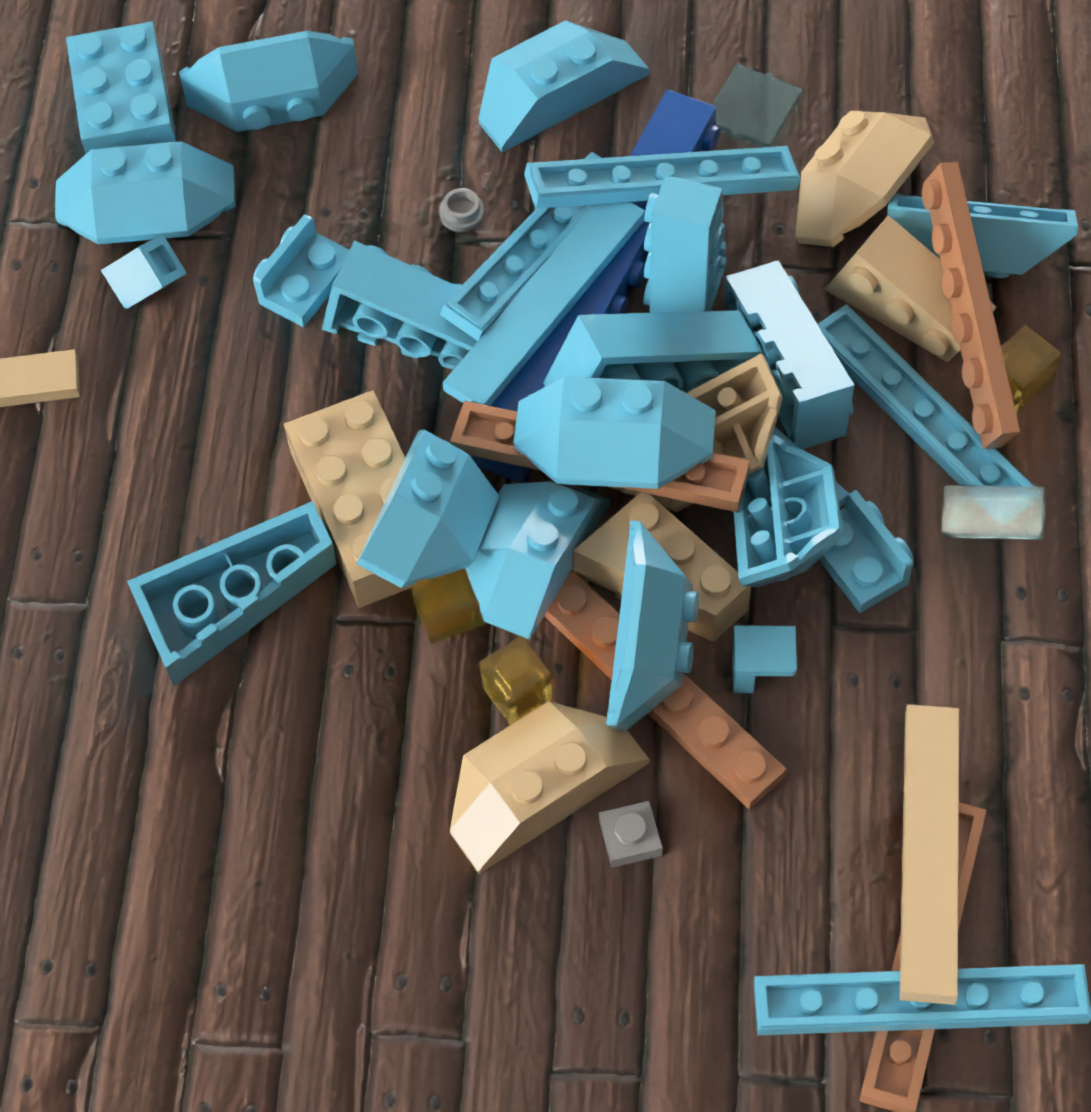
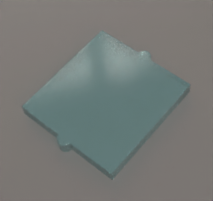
M736 64L712 105L717 106L716 126L720 127V131L732 135L733 140L743 139L761 147H771L801 97L802 89L775 79L772 73L765 75Z

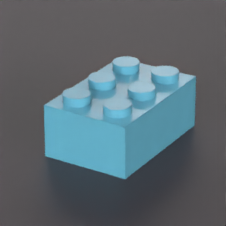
M153 21L66 37L80 137L85 154L91 149L177 142L164 64Z

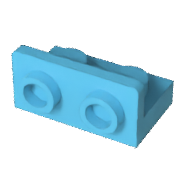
M306 214L303 215L295 226H291L285 231L280 245L269 258L263 259L258 264L254 272L253 282L259 304L304 328L330 296L332 284L349 249L316 233L314 219Z
M854 490L847 494L845 507L840 510L843 536L818 560L857 611L862 613L909 584L913 567V555L905 541L899 537L894 538L886 528L883 516L877 506L871 501L866 502L859 492Z

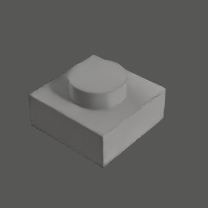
M649 801L599 812V822L611 868L662 856V845Z

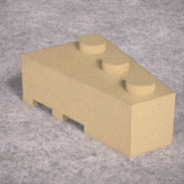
M888 215L824 290L946 362H949L961 350L959 343L954 340L952 334L953 314L949 298L944 295L942 290L943 270L940 258ZM991 302L992 311H994L996 306Z
M640 492L573 550L574 572L587 584L591 581L615 592V597L621 600L630 520L641 521L693 584L692 591L699 592L698 617L696 622H689L688 631L714 642L749 610L751 587L742 586L739 581L738 571L648 493Z

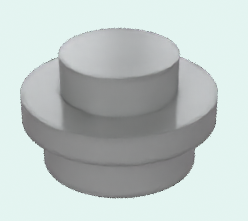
M457 188L447 193L439 207L440 220L443 225L456 232H467L475 229L481 224L485 215L482 200L472 190L466 188Z

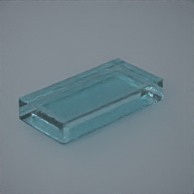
M944 486L941 533L944 537L1043 539L1046 490L1044 487Z

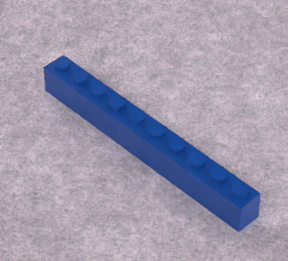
M667 89L630 156L713 151L720 135V127L716 126L717 106ZM637 201L631 203L642 208L643 210H646V205L648 201ZM644 221L491 404L492 407L517 412L520 400L545 387L543 382L578 315L625 314L628 306L627 296L632 287L639 288L644 279V268L649 251L644 250V242L649 222ZM472 456V460L479 468L517 483H526L533 470L540 471Z

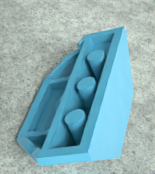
M565 20L491 59L479 113V124L503 153L649 76L650 69L626 41Z
M312 31L297 32L218 47L200 58L192 67H186L179 71L187 106L236 132L251 129L257 130L266 126L292 121H304L309 118L323 116L359 74L353 38L343 37L339 39L330 34Z
M182 141L91 149L56 180L55 218L57 223L70 227L76 233L96 244L152 240L162 234L165 238L188 237L211 223L223 211L228 212L236 207L234 166Z
M895 193L887 204V216L889 215L940 258L932 246V221L929 210L923 205L922 197ZM967 201L983 272L990 277L1006 278L1010 274L1023 275L1077 236L1078 223L1075 210Z
M563 377L519 401L513 444L514 449L520 454L525 455L537 468L557 484L659 489L687 473L698 463L703 464L713 458L716 410L665 381Z
M419 430L356 564L400 588L414 585L418 580L436 578L467 568L474 560L499 495L468 453L426 430Z
M775 435L771 438L763 468L748 476L738 513L734 512L738 576L742 586L760 587L804 573L843 536L835 471L832 465L802 449L788 446L785 440Z
M552 481L504 484L498 493L499 499L474 560L469 567L465 568L472 589L480 604L479 609L484 622L530 640L573 569V550L595 532L610 507L611 499L575 485L557 484Z
M630 520L614 666L606 720L607 726L620 731L628 730L681 687L683 673L691 672L694 649L693 643L687 642L689 622H696L699 611V592L692 591L693 584L641 521Z

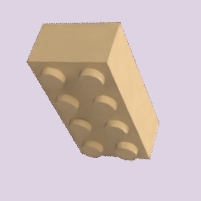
M374 390L284 423L291 455L311 501H313L333 543L334 553L358 608L435 579L418 580L414 585L400 588L356 564L405 460V456Z

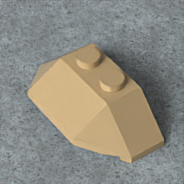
M849 111L840 120L839 125L825 143L816 150L814 157L801 172L795 234L798 243L834 247L844 239V233L861 226L885 207L935 143L926 118L885 112Z
M761 353L686 393L716 410L713 453L750 460L749 475L762 469L783 399L768 363ZM610 487L634 497L640 493L630 489ZM650 494L662 506L674 512H678L693 504Z
M548 701L463 755L450 834L478 874H481L648 765L650 759L627 730L620 731L607 726V717Z

